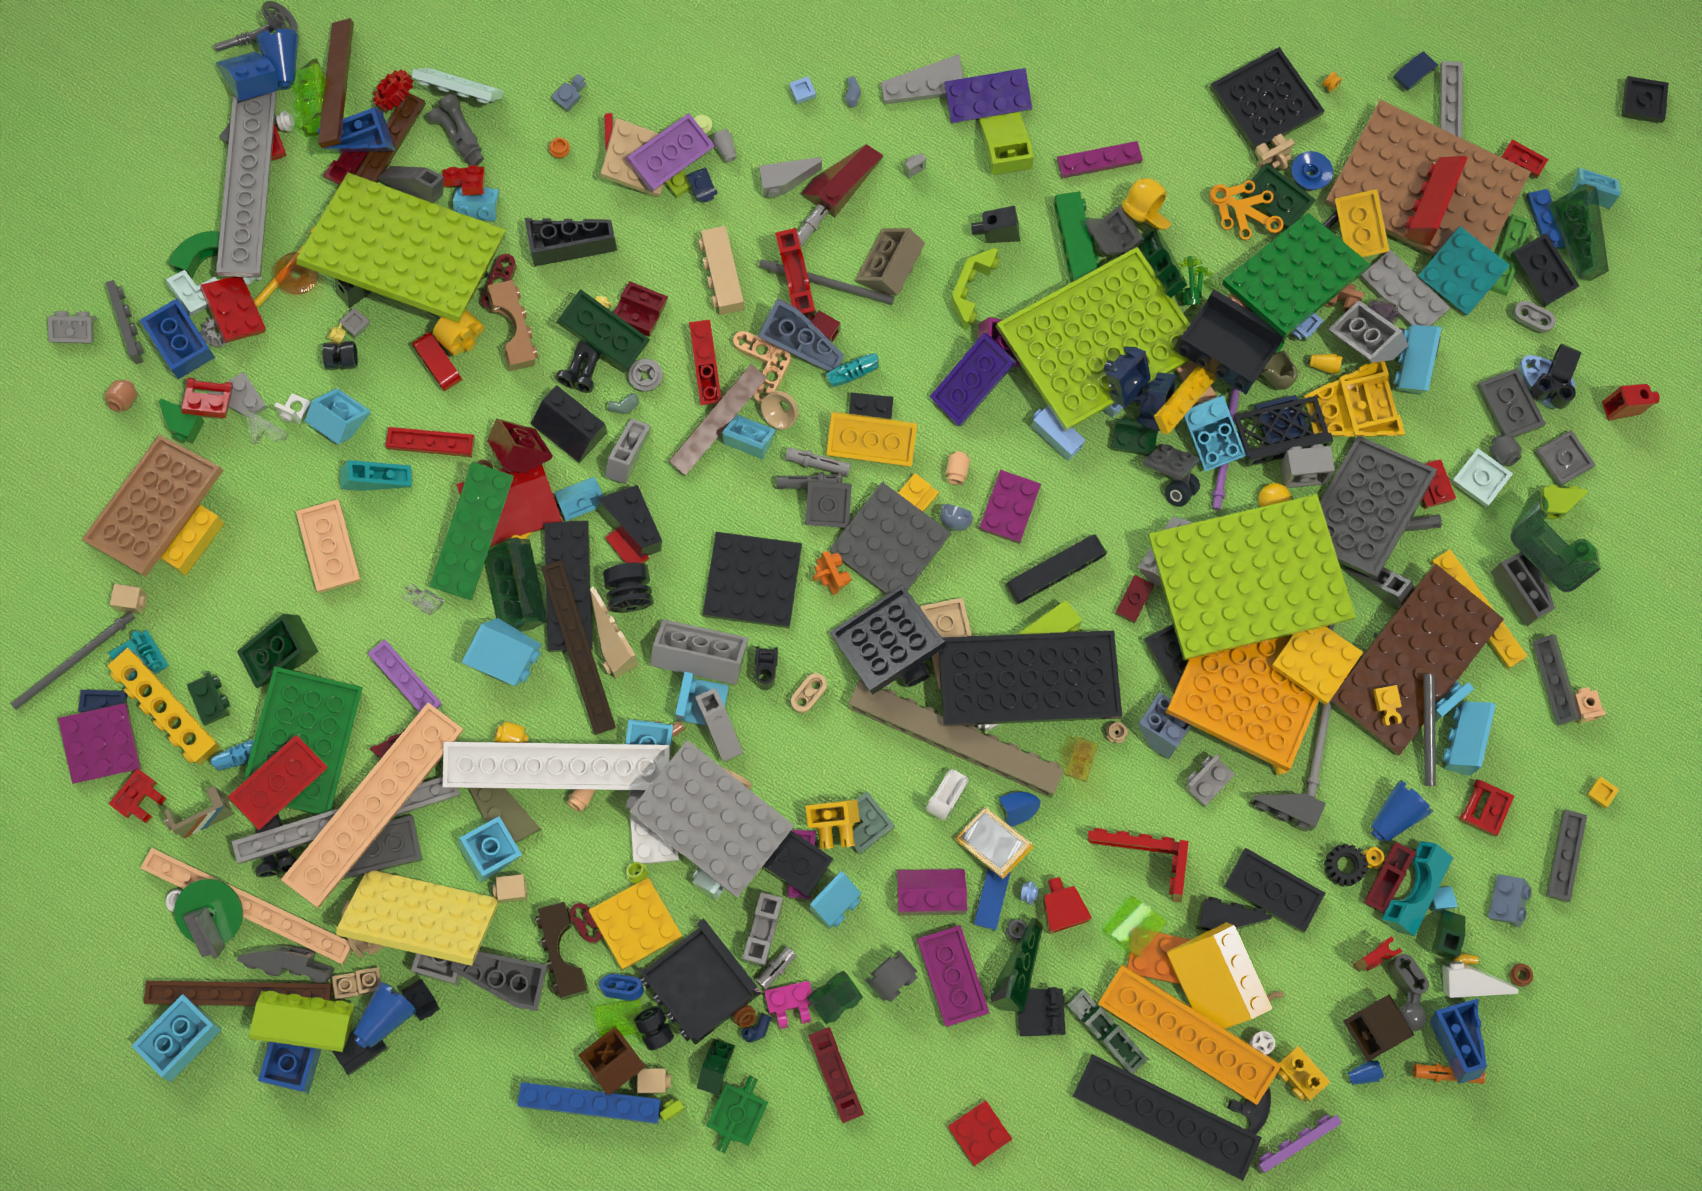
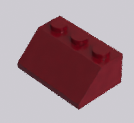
M496 418L487 442L504 470L510 473H525L552 459V453L536 429Z

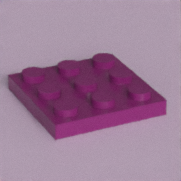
M127 703L58 718L72 784L137 770V768L142 769Z

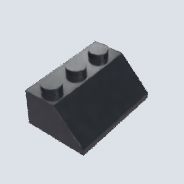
M557 385L542 400L530 423L579 464L608 433L606 424Z

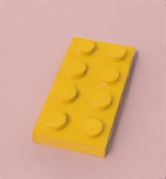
M832 411L826 455L912 467L918 423Z

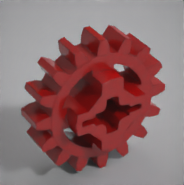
M402 69L398 72L394 70L392 74H387L385 79H381V83L376 86L377 91L373 92L374 97L372 100L374 104L384 111L387 109L391 111L393 107H398L400 102H404L405 97L410 94L409 90L413 88L411 85L414 82L411 79L412 77Z

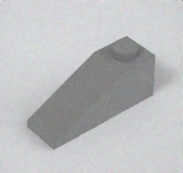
M821 157L760 165L759 171L763 197L776 198L784 195L822 170Z
M630 419L608 457L607 478L624 484L627 483L639 458L651 425Z

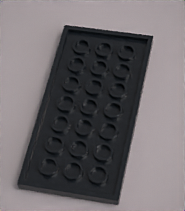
M1114 630L943 638L947 647L938 652L944 726L1122 718Z

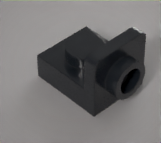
M423 979L402 990L405 998L415 1007L416 1016L419 1021L431 1017L440 1009L435 997Z

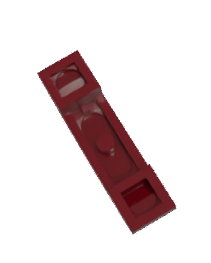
M343 152L337 161H332L323 174V178L340 186L347 173L354 175L357 173L369 152Z
M827 1027L808 1035L842 1123L864 1115L831 1028Z

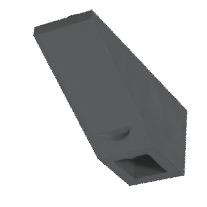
M390 166L378 177L380 181L430 203H435L443 196L444 176L426 167Z
M1307 794L1255 795L1249 802L1254 804L1255 809L1261 812L1269 811L1275 814L1274 817L1283 822L1288 820L1296 824V828L1305 832L1316 828L1326 805L1325 802Z

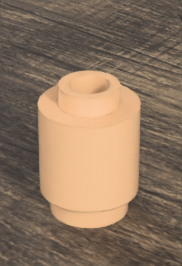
M956 451L954 454L949 455L945 474L948 483L954 485L964 484L970 464V458L967 457L966 453Z

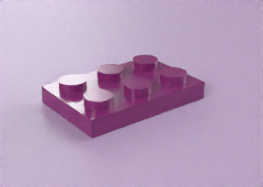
M1000 470L979 530L1020 544L1041 483Z

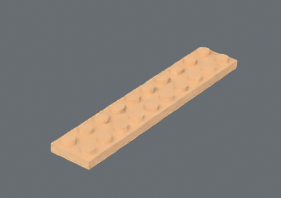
M427 703L292 865L281 881L316 908H319L443 757L444 742H455L463 733V728Z

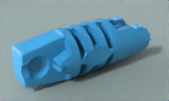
M254 740L238 744L226 749L225 752L217 756L215 755L211 758L212 766L221 771L248 763Z

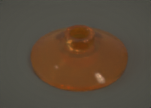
M298 252L284 255L278 261L275 268V278L278 285L284 291L296 295L309 292L318 280L317 271L296 264ZM294 272H299L301 276L300 278L296 279L292 276V274Z

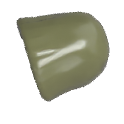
M1280 351L1273 355L1261 374L1274 388L1285 390L1291 387L1297 380L1298 370L1287 352Z

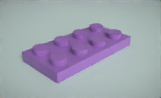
M688 113L631 153L625 160L652 193L712 150L715 145L690 113Z

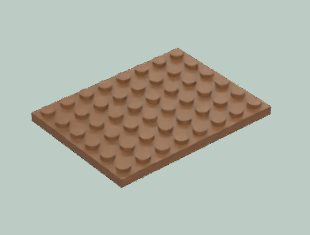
M1380 99L1325 203L1337 209L1335 198L1377 189L1387 234L1435 256L1457 228L1461 226L1491 250L1531 171ZM1439 157H1468L1441 224L1430 245L1426 246L1406 238L1405 235L1408 229L1404 227L1409 216L1413 217L1415 214L1412 208L1416 199L1421 200L1423 194L1419 192L1423 182L1429 181L1430 176L1427 175L1431 164H1436Z

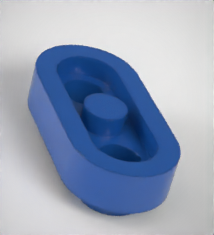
M608 974L599 983L602 994L609 998L632 1001L641 997L644 992L642 982L637 977Z

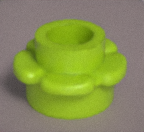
M633 862L627 867L626 877L632 883H640L648 876L647 867L641 862Z

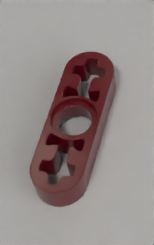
M502 254L497 258L481 301L484 309L488 312L493 313L487 301L488 296L486 292L488 285L493 284L496 279L510 281L516 271L515 259L510 254ZM507 261H509L511 266H506L505 274H504V273H503L504 268H503L502 263H503V264H506Z

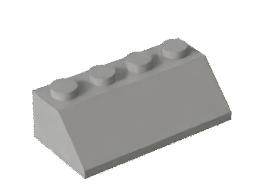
M663 619L653 644L650 666L682 674L689 672L693 673L694 676L737 685L748 638Z

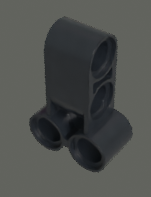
M1561 343L1554 355L1547 375H1541L1530 389L1532 397L1539 401L1550 398L1551 404L1555 408H1566L1576 396V390L1570 385V381L1582 352ZM1540 385L1544 386L1546 390H1543ZM1560 394L1565 395L1566 399L1562 398Z

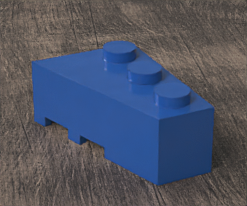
M375 107L344 118L341 144L323 148L332 153L395 151L383 111Z
M1478 998L1436 1010L1430 1020V1024L1458 1083L1461 1084L1480 1078L1487 1065L1484 1042L1480 1030L1481 1020L1478 1015Z

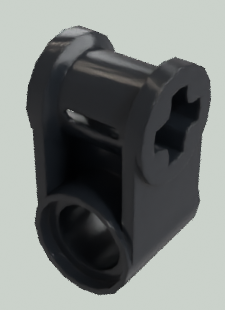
M756 646L755 679L757 686L762 690H769L775 685L778 647L763 649ZM763 674H769L771 679L762 681L759 677Z

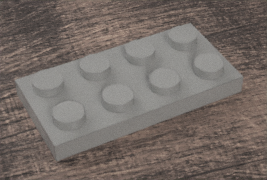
M1391 249L1359 278L1408 327L1411 325L1432 326L1450 309Z

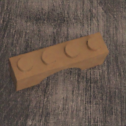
M513 280L488 285L486 293L492 312L506 316L512 322L515 329V336L504 347V355L509 371L534 366L538 353L536 346H532L530 341L532 332L530 326L525 324L526 311L524 306H520L518 300L521 299L518 286H514Z

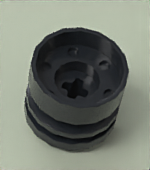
M625 563L612 566L603 572L605 588L610 590L606 594L609 601L607 603L609 611L628 613L646 609L654 604L653 595H650L652 589L647 585L650 582L648 565L644 563Z

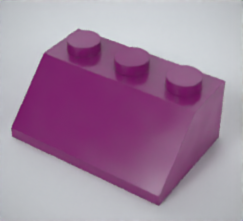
M965 869L897 870L898 916L966 915L967 887Z

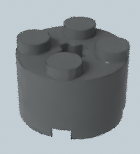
M900 950L895 952L896 958H887L871 973L872 979L869 977L865 979L866 983L882 1001L887 1000L891 1002L900 994L899 988L903 985L909 986L918 978L915 974L917 970Z

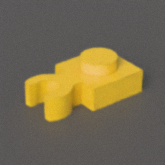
M1397 685L1374 689L1377 711H1384L1385 713L1382 718L1384 726L1390 725V716L1394 717L1396 724L1401 723L1402 718L1396 712V708L1402 707Z

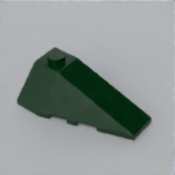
M1036 918L1030 920L998 976L995 988L991 990V1002L998 1010L1025 1012L1043 929L1042 924Z

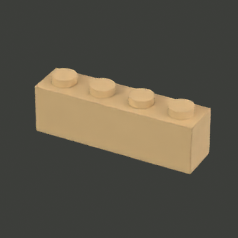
M726 226L702 230V239H698L700 251H705L706 255L703 258L705 271L709 270L710 277H707L709 289H714L715 296H711L714 309L718 308L719 315L744 310V301Z

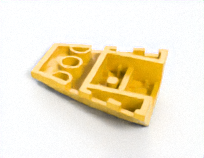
M1385 361L1365 364L1359 367L1358 370L1340 377L1339 380L1331 384L1328 383L1304 396V398L1317 396L1328 432H1331L1332 436H1405L1401 417L1397 414L1388 382L1389 374ZM1313 403L1306 404L1308 414L1313 416L1315 412ZM1311 422L1313 433H1322L1320 426Z

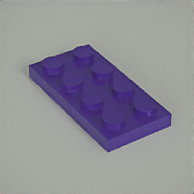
M1026 68L944 82L951 124L1032 110Z
M983 333L931 394L930 398L958 426H962L1014 366L1016 361L987 333Z

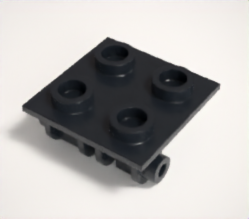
M1049 987L1048 989L1029 990L1025 1012H1018L1020 1037L1066 1035L1063 988Z

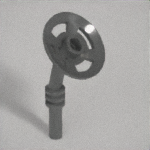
M266 1L262 5V13L268 22L267 25L250 33L246 31L245 34L241 33V36L237 34L234 38L215 43V50L218 52L237 45L241 47L243 43L244 45H247V42L250 44L252 40L257 39L259 33L268 30L272 32L276 29H290L297 32L296 20L279 3ZM285 18L287 19V21H288L290 27H287V26H286V20H285Z

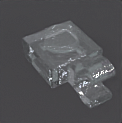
M412 583L405 587L410 593L406 592L402 595L405 601H413L412 605L428 615L440 609L444 602L443 599L429 590L421 591Z

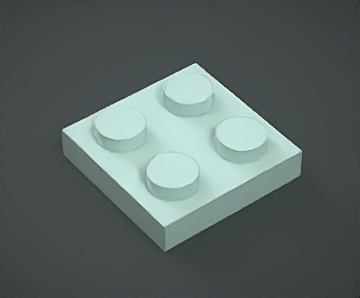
M1477 448L1451 483L1487 508L1513 473Z

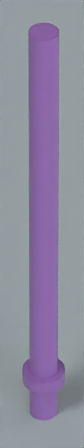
M1232 386L1228 409L1235 425L1234 415L1237 412L1240 391ZM1228 463L1219 466L1216 488L1212 493L1214 498L1213 510H1221L1222 499L1225 498L1224 487Z

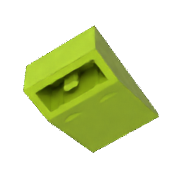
M1020 112L979 118L991 175L1032 169L1034 160L1033 150Z

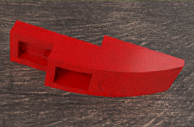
M709 319L689 322L701 406L717 404L721 399L711 321Z

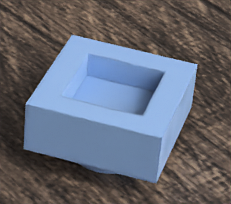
M809 77L789 83V88L797 104L816 98V92Z

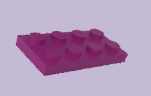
M961 925L918 938L917 942L945 1028L989 1014Z

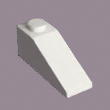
M1452 961L1450 965H1442L1443 992L1450 998L1518 994V989L1511 983L1464 964V962Z

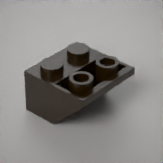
M1390 994L1343 1021L1368 1062L1414 1036L1413 1031Z

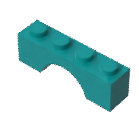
M1421 841L1412 860L1416 874L1413 889L1404 899L1391 900L1382 920L1398 933L1415 936L1454 857L1438 844Z

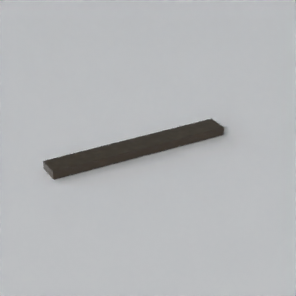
M563 561L541 567L594 734L598 735L616 729Z

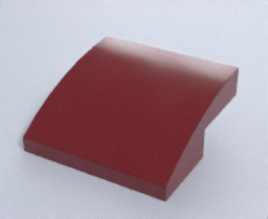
M629 281L613 313L642 334L650 337L663 312L668 296Z

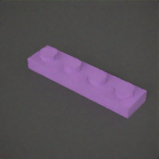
M385 639L368 653L419 712L427 703L436 709L442 706L438 698Z
M1327 1114L1316 1121L1318 1126L1312 1130L1308 1126L1297 1133L1298 1139L1293 1142L1288 1139L1278 1145L1280 1150L1272 1154L1269 1151L1259 1158L1260 1163L1255 1165L1260 1174L1267 1172L1342 1124L1337 1115L1330 1117Z

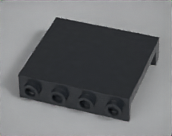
M1214 289L1183 335L1179 336L1173 350L1212 373L1217 378L1230 384L1235 389L1247 394L1280 347L1284 337L1258 315Z
M704 918L697 923L699 928L647 969L643 971L641 967L638 968L642 975L639 978L646 989L649 987L655 992L652 995L659 1006L663 1004L668 1009L665 1013L673 1024L678 1022L682 1027L679 1030L680 1034L686 1042L691 1039L694 1045L761 994L758 986Z

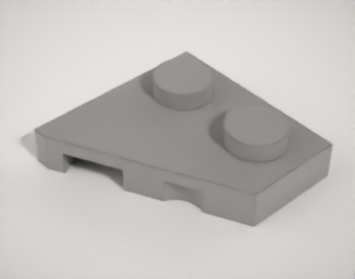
M244 372L228 381L233 383L229 409L239 412L240 415L248 419L267 409V406ZM211 391L208 394L223 395V392Z

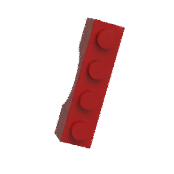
M796 228L776 232L779 252L788 282L791 304L805 317L814 315L817 312L798 231Z

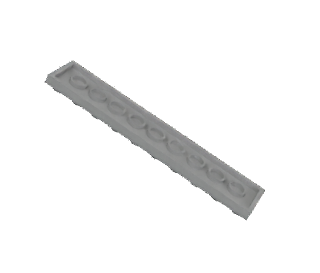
M277 91L243 101H238L233 93L216 269L218 276L261 277Z

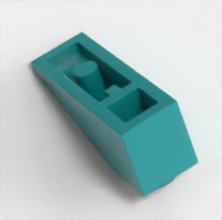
M348 460L340 468L341 489L358 491L408 488L412 486L411 465Z

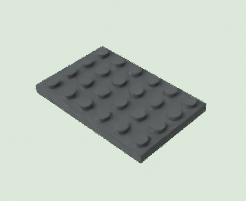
M1357 436L1320 500L1338 562L1377 580L1435 478L1437 469L1366 438Z

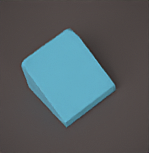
M1439 887L1431 902V910L1439 911L1457 908V901L1452 887Z

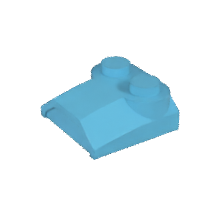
M629 719L625 744L670 745L671 751L673 725Z

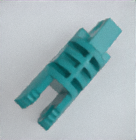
M872 353L838 366L826 374L830 386L843 385L873 372V370L879 368V357L877 354Z

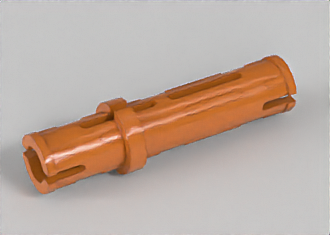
M1415 1063L1413 1065V1078L1433 1079L1434 1082H1441V1080L1458 1082L1455 1075H1453L1451 1067L1442 1066L1439 1063L1434 1065ZM1429 1071L1445 1072V1075L1429 1073ZM1485 1071L1480 1078L1468 1081L1467 1083L1484 1084Z

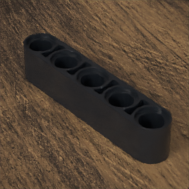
M1091 535L1013 578L1005 584V587L1015 603L1020 604L1100 560L1107 554V551L1097 535Z

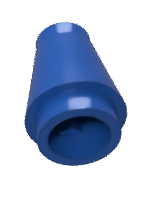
M1378 1060L1367 1061L1352 1071L1347 1072L1352 1085L1379 1082V1079L1384 1078Z

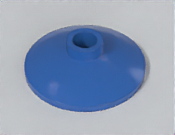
M1308 151L1301 153L1295 158L1292 163L1291 174L1294 181L1302 188L1318 190L1330 182L1333 175V167L1329 159L1323 154ZM1307 172H1312L1314 176L1309 175Z

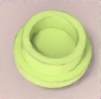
M698 115L694 118L705 134L711 131L712 121L708 116Z

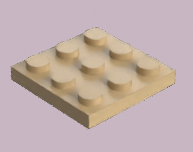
M616 118L599 177L659 197L663 185L651 193L625 160L627 156L659 133Z

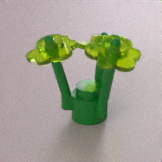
M1195 256L1185 257L1184 261L1178 262L1180 270H1183L1186 266L1189 268L1190 288H1184V293L1182 290L1178 292L1179 301H1183L1184 306L1201 304L1203 276H1212V272L1208 271V268L1203 266L1195 267L1202 264V260L1197 259ZM1194 275L1198 276L1197 287L1194 286Z

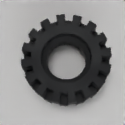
M1343 844L1336 846L1327 854L1324 865H1326L1324 871L1328 873L1327 877L1329 880H1334L1332 883H1338L1342 887L1345 885L1352 886L1363 879L1364 874L1368 870L1366 869L1368 861L1365 862L1367 857L1365 854H1361L1362 850L1360 848L1356 849V846L1353 844L1351 846ZM1341 857H1348L1353 861L1354 870L1351 873L1346 874L1339 870L1338 860Z

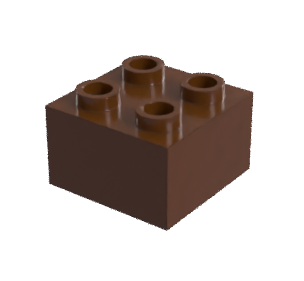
M616 1026L579 1054L581 1060L608 1096L646 1067Z

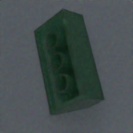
M508 538L490 549L485 560V567L496 619H501L520 632L535 629L546 623V612L530 539Z

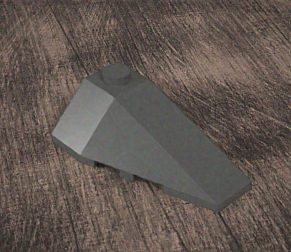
M478 951L472 966L452 961V971L510 1005L533 1011L538 1010L548 968L547 965Z

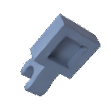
M577 74L570 86L565 82L551 96L552 100L566 112H569L581 99L579 92L586 86L585 78Z

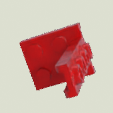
M1094 828V831L1089 830L1088 841L1091 844L1173 854L1171 872L1176 873V876L1170 879L1169 895H1173V902L1182 903L1189 841L1180 840V842H1176L1175 838L1162 837L1161 840L1152 839V835L1139 834V837L1130 836V833L1125 831H1116V834L1107 833V830L1102 828Z

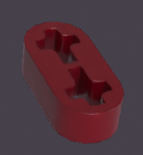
M577 903L570 910L572 921L586 942L590 944L598 943L602 939L599 931L596 932V938L593 939L592 936L587 937L589 934L586 928L587 925L590 924L594 930L597 929L588 913L589 907L586 904ZM579 908L582 911H587L584 913V916L587 919V921L584 923L580 917H574L577 915L576 910Z

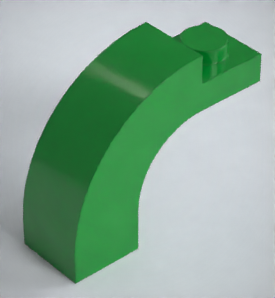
M201 232L184 240L175 249L168 261L171 269L176 273L185 270L190 278H193L199 265L205 259L218 256L220 232Z

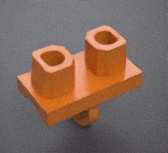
M829 551L822 552V556L816 560L817 566L814 568L817 573L812 579L814 582L821 581L823 587L828 586L832 595L838 594L843 587L851 582V577L847 571L838 572L837 567L843 564L839 553L830 554Z

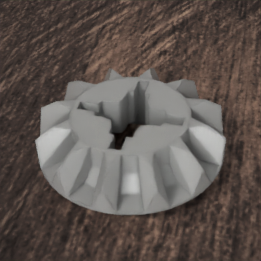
M213 316L207 317L205 323L202 324L201 331L205 342L215 347L228 344L224 343L220 333L218 337L216 332L213 331L217 326Z
M640 359L633 363L629 369L630 383L635 389H639L642 392L653 391L654 388L660 386V382L663 379L660 365L651 359ZM650 371L649 375L651 379L645 378L644 380H642V375L640 374V372L646 374Z

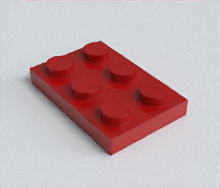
M232 276L201 284L200 290L224 343L265 333L266 327L243 277Z

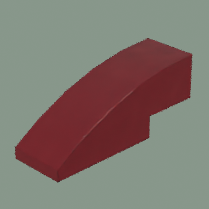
M1396 840L1393 841L1364 903L1383 913L1386 912L1416 854L1415 850Z

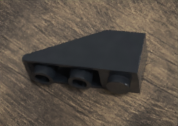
M1208 897V900L1204 899L1201 902L1196 929L1210 931L1226 922L1234 925L1236 929L1265 923L1271 919L1272 915L1266 914V911L1263 909L1253 908L1248 910L1244 909V905L1231 902L1228 905L1221 903V899Z

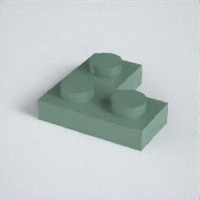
M867 791L857 798L859 818L862 824L853 830L855 843L853 847L859 855L895 828L892 821Z

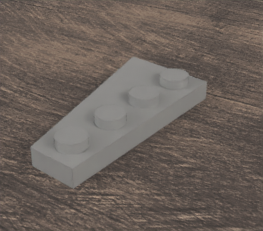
M959 54L881 82L883 103L892 104L946 97L944 82L963 78Z

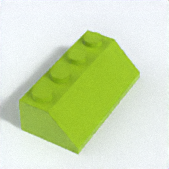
M262 991L256 1002L249 1039L343 1052L352 1029L354 1004L345 1001L324 1000L320 997L308 998L301 997L298 994L287 995L275 991Z

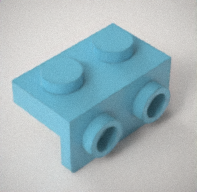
M457 187L453 199L454 211L478 220L495 221L497 218L496 206L499 199V189L484 188V194L463 196L462 187Z

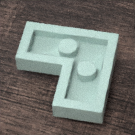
M185 270L166 279V284L190 316L208 307L200 290L201 284L196 286ZM214 277L202 284L217 281V279Z

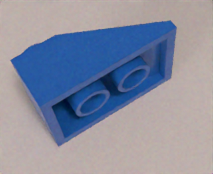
M257 52L216 62V66L238 101L278 91L275 68L268 58Z

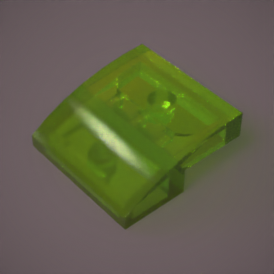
M1131 896L1102 930L1119 945L1122 944L1136 957H1139L1167 924V921L1147 905Z

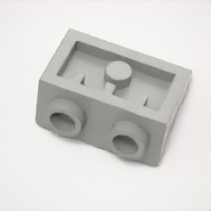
M55 311V315L48 316L49 342L93 343V321L97 320V316H90V312H76L77 315H69V311Z
M1218 754L1213 758L1209 755L1201 764L1203 769L1198 774L1194 771L1186 780L1188 785L1185 790L1203 807L1235 775L1219 760L1220 756Z

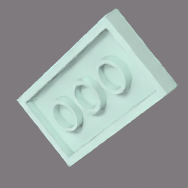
M428 67L413 69L412 78L418 79V83L430 86V84L438 85L437 89L447 92L455 90L457 95L469 98V95L477 97L476 100L482 103L495 102V100L503 98L504 90Z

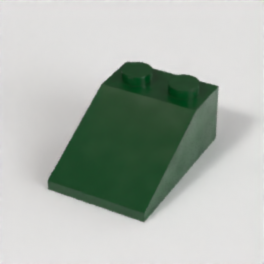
M282 614L237 652L255 687L260 688L270 682L274 666L293 670L303 665L319 651L300 615Z

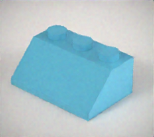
M1411 325L1407 330H1404L1403 334L1409 346L1398 355L1397 363H1400L1399 372H1395L1393 384H1396L1395 390L1418 395L1429 391L1442 327Z
M1463 702L1458 707H1455L1452 715V720H1455L1454 726L1450 728L1447 740L1450 741L1449 748L1445 749L1442 761L1445 762L1444 769L1471 776L1482 767L1495 711V703Z
M182 994L143 1033L132 1047L162 1078L172 1082L222 1029L204 1011Z

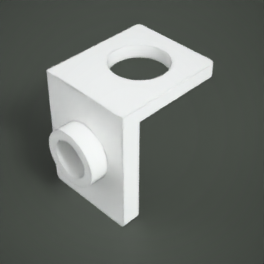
M292 393L285 406L276 402L274 407L279 413V417L284 421H293L300 424L311 402ZM298 401L302 403L301 411L295 412V410L290 409L293 402Z

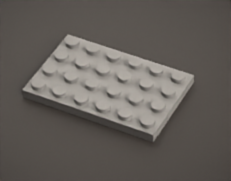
M688 740L629 811L735 898L739 897L794 827L791 822Z

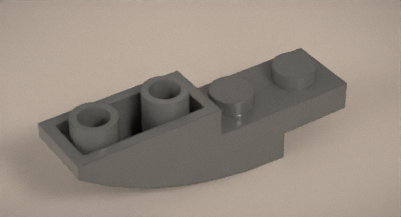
M293 946L259 947L248 950L237 958V961L244 963L245 967L262 969L270 976H280L289 970L291 974L308 976L310 980L317 983L328 981L332 978L335 970L333 967L314 961L316 952Z

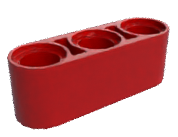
M430 331L411 342L444 392L463 381Z

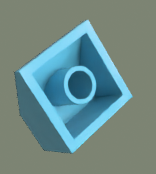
M336 388L312 400L305 422L311 425L313 429L327 436L331 441L340 444L354 435L371 411Z
M500 816L463 835L457 843L479 883L499 873L522 856Z
M841 871L811 902L810 911L829 929L833 926L837 928L845 920L843 915L849 909L853 911L860 904L861 892Z

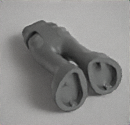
M455 94L446 95L439 101L440 107L431 110L427 114V118L432 124H442L452 144L465 162H469L471 166H478L484 160L481 154L482 148L477 141L478 138L472 132L462 114L458 97Z

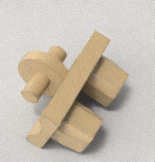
M1279 134L1271 140L1273 149L1270 150L1265 143L1256 147L1255 154L1259 159L1257 163L1259 169L1265 163H1268L1274 169L1278 167L1280 170H1285L1288 168L1287 161L1291 160L1289 155L1292 152L1291 147L1295 143L1292 138L1287 141L1282 134Z

